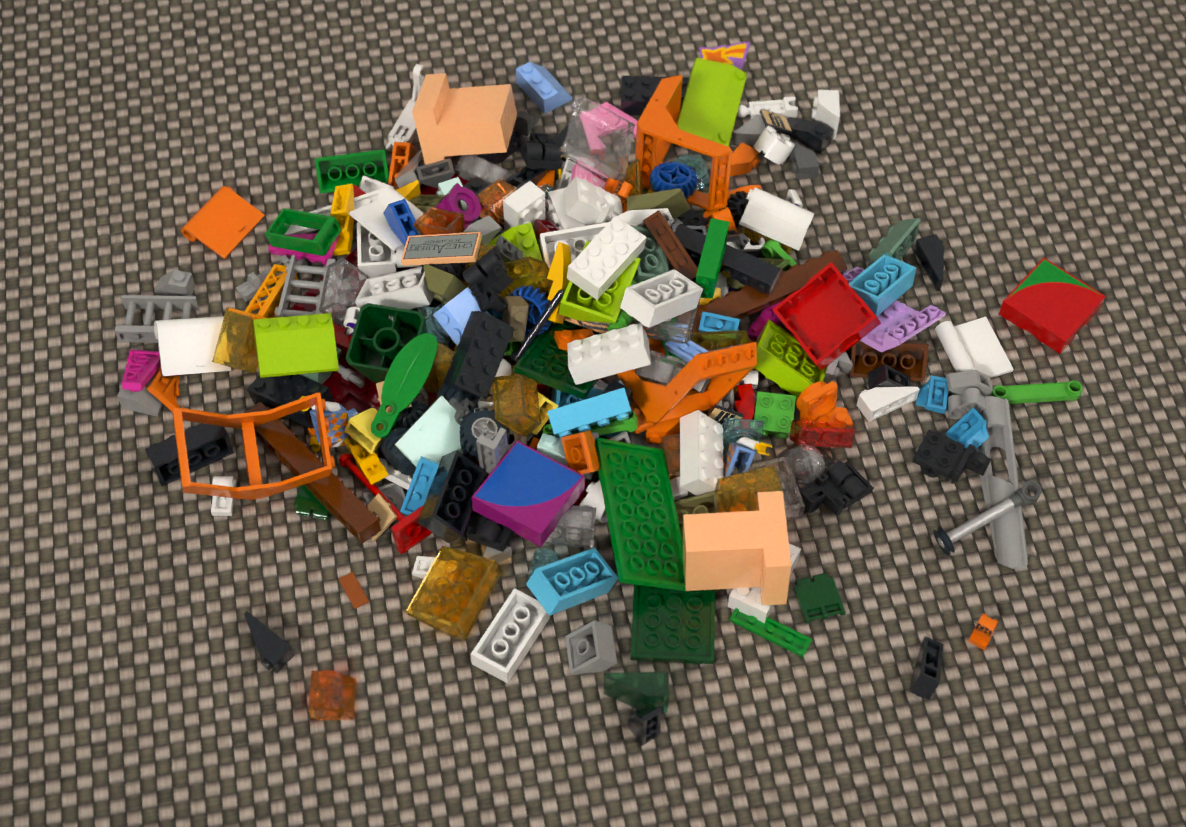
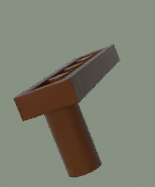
M658 210L644 219L643 223L673 268L688 279H694L698 268L660 211Z

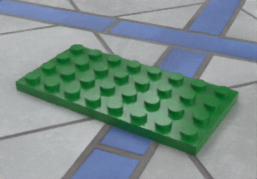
M596 438L594 445L600 469L598 472L619 583L685 591L683 541L663 449Z

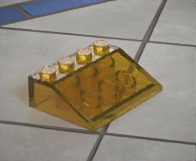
M442 546L406 610V614L447 636L466 641L501 575L496 561Z

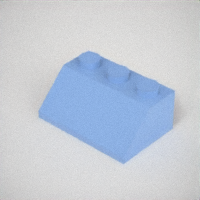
M528 62L516 68V83L544 114L572 100V96L544 66Z
M468 287L433 314L457 346L471 311H480L476 297L472 295V291Z

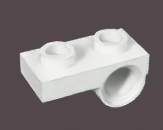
M214 476L212 484L236 487V478L234 476ZM213 496L212 516H232L234 498Z

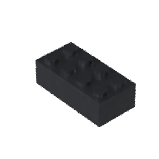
M622 76L621 111L628 115H642L660 81L669 77ZM683 77L680 110L690 77Z
M471 311L443 384L468 394L473 398L486 400L514 327L484 311Z
M299 374L260 378L259 375L247 388L255 405L261 401L266 407L269 406L271 409L296 401L302 396H309L315 393H321V399H325V401L335 402L327 386ZM309 408L307 411H298L284 416L310 429L313 428L310 414L312 408Z
M200 423L184 431L190 473L234 453L224 426ZM175 435L159 443H154L145 449L151 467L162 487L181 478Z
M457 450L442 456L417 522L447 543L462 538L473 510L472 496L482 485L486 471Z

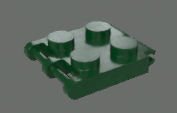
M305 485L299 487L294 502L296 515L310 517L311 513L314 512V518L328 520L329 515L333 516Z
M827 573L813 575V582H811L810 577L795 580L796 586H794L793 591L805 624H809L812 620L821 618L826 620L829 616L838 614L842 616L846 614L833 577L829 578Z

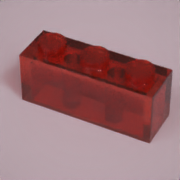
M792 420L789 439L797 446L852 448L855 429L846 423Z

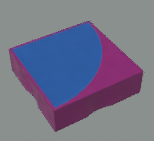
M516 441L472 496L473 511L512 529L519 536L542 547L557 527L560 518L572 507L584 491L585 476Z

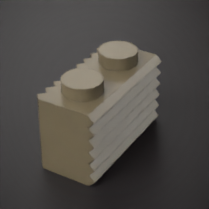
M506 296L504 300L507 307L502 312L503 318L501 320L514 327L509 342L524 341L529 305L522 296Z

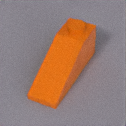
M394 142L388 185L396 187V190L399 189L395 181L397 175L417 153V148L411 143Z

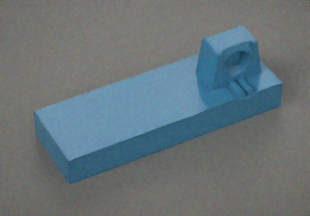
M423 456L420 457L400 512L410 515L424 505L440 464L439 462Z

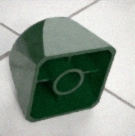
M371 303L363 305L360 308L347 351V362L370 380L376 383L383 382L400 350L413 338L427 333L424 315L419 311Z

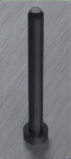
M562 289L558 290L518 350L511 353L510 357L514 361L518 362L562 300L565 293Z

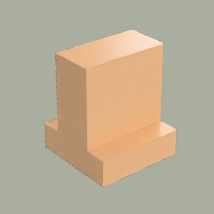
M446 73L425 75L412 111L425 165L449 158L452 160L453 156L507 152L517 117L511 84L450 89Z
M783 491L758 492L756 511L683 515L685 591L760 587L761 606L783 605L787 603L791 559Z

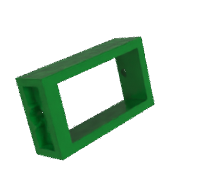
M283 208L265 235L272 247L324 256L342 229L336 217ZM291 225L320 230L313 240L284 235Z
M713 218L710 220L695 284L703 288L701 298L713 299L727 244L730 223L728 221Z

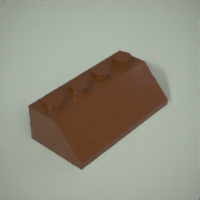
M859 340L849 350V358L853 364L849 376L868 378V372L886 364L910 376V381L925 382L929 344L921 340H907L899 346L880 352Z

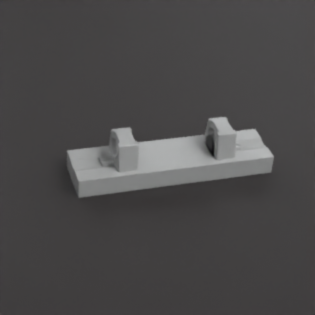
M284 254L279 257L280 263L277 265L286 266L287 262H290L291 257L287 258ZM296 259L297 265L308 266L305 259ZM272 268L257 276L254 272L248 274L249 280L236 287L237 293L246 302L251 300ZM277 271L275 277L283 274V272ZM276 283L269 285L267 289L274 287Z

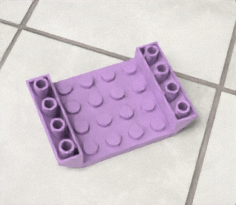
M855 267L843 274V276L849 283L862 273L864 269ZM896 300L877 316L881 324L860 341L880 352H884L904 343L943 318L946 313L932 305L919 312Z

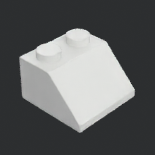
M818 90L817 97H814L813 107L815 108H812L811 119L833 130L831 139L835 140L840 119L839 90Z

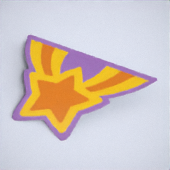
M739 42L729 46L721 45L715 48L700 47L701 59L734 65L742 70L750 42Z

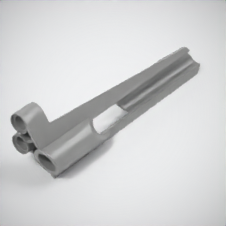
M967 388L963 391V395L949 396L947 398L950 419L960 420L974 407L987 421L986 429L989 438L976 449L977 452H981L988 458H991L990 449L993 447H1000L1006 451L1009 482L993 476L991 461L984 475H980L986 510L1015 495V491L1019 489L1008 399L994 396L983 397L977 388ZM1020 505L991 521L989 525L997 563L1022 571L1028 565L1022 508Z

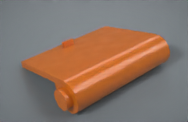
M222 186L181 228V233L189 241L194 242L198 239L225 259L265 215L237 195L231 187Z

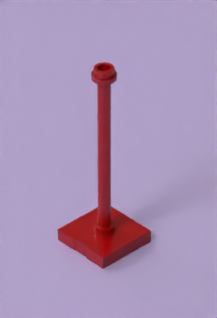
M348 453L341 455L339 462L343 468L348 467L374 496L381 494L385 501L391 504L390 507L398 516L396 519L399 521L391 527L396 548L401 555L433 533L417 522L423 506L405 517L375 484H370L364 473L353 462L354 458Z

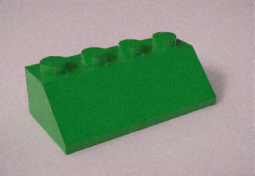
M385 148L314 158L320 194L335 192V187L352 184L359 187L363 176L388 184L389 174Z

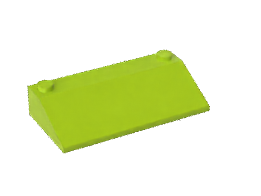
M696 58L676 125L678 128L729 147L747 73L734 65Z

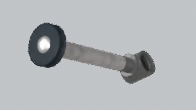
M1026 481L1020 489L1015 491V495L946 533L941 527H938V531L933 530V534L939 547L948 556L950 555L949 552L955 553L952 543L1020 505L1035 504L1042 493V488L1036 481ZM1025 490H1032L1035 495L1029 496Z

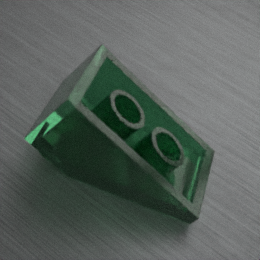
M668 672L604 673L603 694L636 709L660 707L662 714L667 713L669 703Z

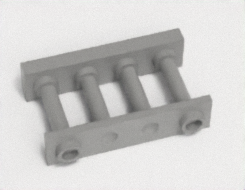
M291 255L290 262H287L286 265L287 275L279 307L275 308V318L328 313L337 274L336 260L328 259L327 265L323 267L297 265L295 255ZM296 272L320 274L324 277L320 282L294 280ZM292 287L319 289L320 295L316 297L291 295ZM289 302L316 304L317 306L313 312L287 310Z
M122 295L121 299L125 309H127L125 324L116 325L115 334L118 342L158 343V339L155 338L154 326H151L154 309L164 310L163 320H171L172 310H183L182 319L190 318L191 310H199L197 298L190 295ZM135 309H146L142 326H132Z

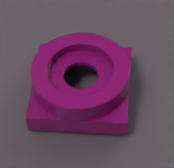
M458 183L449 190L436 206L460 233L465 231L483 209L475 193L466 187H461ZM459 200L466 202L468 206L467 211H462L458 207Z

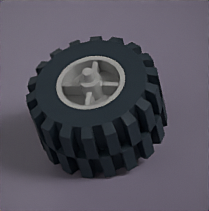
M480 408L475 409V413L469 412L468 417L465 416L463 423L460 424V446L465 455L469 454L470 459L476 458L477 462H479L477 439L482 435L494 440L500 428L506 430L507 443L509 444L510 428L507 419H503V414L501 413L496 414L494 409L488 411V408H484V410L480 411Z

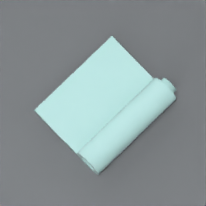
M441 395L395 443L396 447L416 467L421 456L440 463L442 456L457 450L464 455L465 453L460 446V425L455 421L454 417L456 410Z

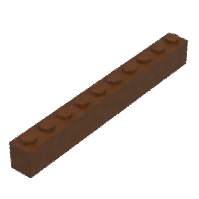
M830 250L821 254V257L816 259L812 257L802 265L795 264L785 272L781 270L779 279L770 295L760 293L755 288L745 285L740 291H731L721 299L719 297L714 298L707 305L703 306V304H700L692 311L676 316L675 320L679 332L689 340L695 339L703 335L699 331L703 311L742 319L782 302L790 294L801 289L810 278L831 262L842 275L848 268L838 250L833 252Z
M260 401L244 413L268 411L271 408L269 406L266 407ZM281 418L254 427L255 436L295 477L324 467L319 456L315 452H311L307 444L303 440L300 441L291 428L288 429ZM332 471L328 477L304 484L361 544L381 531L379 516L374 511L371 512L367 504L362 499L359 500L355 492L350 487L347 488L343 480L338 475L335 476Z

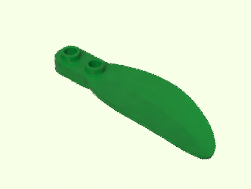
M424 333L413 338L400 350L393 360L384 380L381 395L382 404L371 424V431L376 437L386 438L391 433L400 412L414 401L423 388L437 353V339L433 334ZM392 406V412L387 413L386 409ZM379 424L384 425V428L381 431H378L377 429Z

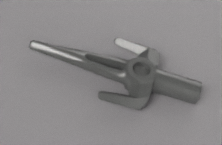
M455 398L449 400V404L456 410L455 421L460 425L462 423L460 419L465 416L468 417L467 415L470 412L468 404L472 407L475 404L468 398L462 400L461 403Z

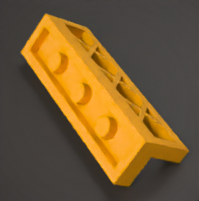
M274 264L242 315L248 316L251 320L275 318V308L279 307L287 275L286 266ZM277 271L283 272V274L275 277ZM276 283L274 287L267 289L269 285ZM268 295L267 299L259 302L260 298ZM260 308L257 314L251 313L253 310Z

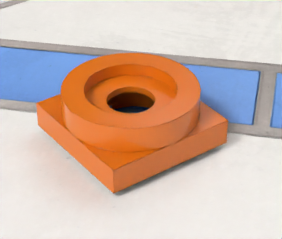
M824 381L816 382L800 394L796 401V407L800 411V422L804 426L836 409L838 385L834 381L828 384Z

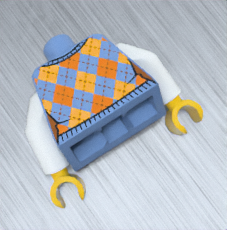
M325 401L326 411H323L324 418H328L329 430H326L327 437H331L332 447H339L349 436L344 431L349 419L357 415L358 412L355 408L347 411L339 403ZM315 406L309 408H312L310 414L316 436L310 438L309 444L312 445V450L317 452L321 448L316 410Z
M741 437L736 443H730L723 461V474L725 484L737 493L740 492L741 499L752 500L749 493H755V490L753 488H744L745 478L755 451L757 450L759 454L769 456L770 454L766 453V448H772V445L763 442L759 443L747 437Z

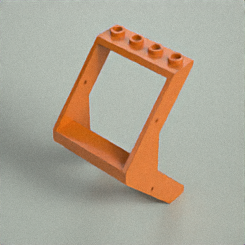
M678 75L664 78L660 81L637 122L634 180L637 185L652 190L649 183L650 174L655 166H659V163L663 164L662 161L673 143L712 157L709 195L696 190L692 196L686 199L687 202L708 211L726 208L733 151L728 146L678 128L676 124L680 113L683 76Z
M656 325L650 328L644 326L649 346L659 344L664 350ZM753 341L696 354L667 385L641 380L634 369L618 373L617 375L624 386L632 390V397L647 420L657 423L685 416L697 410H709L715 404L717 405L757 365V342ZM710 379L703 393L696 389L690 391L699 381Z
M321 393L306 396L268 411L232 415L187 408H173V421L183 493L255 500L330 476L332 468H335L334 456H330L329 449H332L331 437H327L326 430H329L328 418H324L323 411H326L325 399H321ZM315 406L324 467L281 482L262 484L254 427ZM183 420L241 429L249 486L230 487L191 482Z

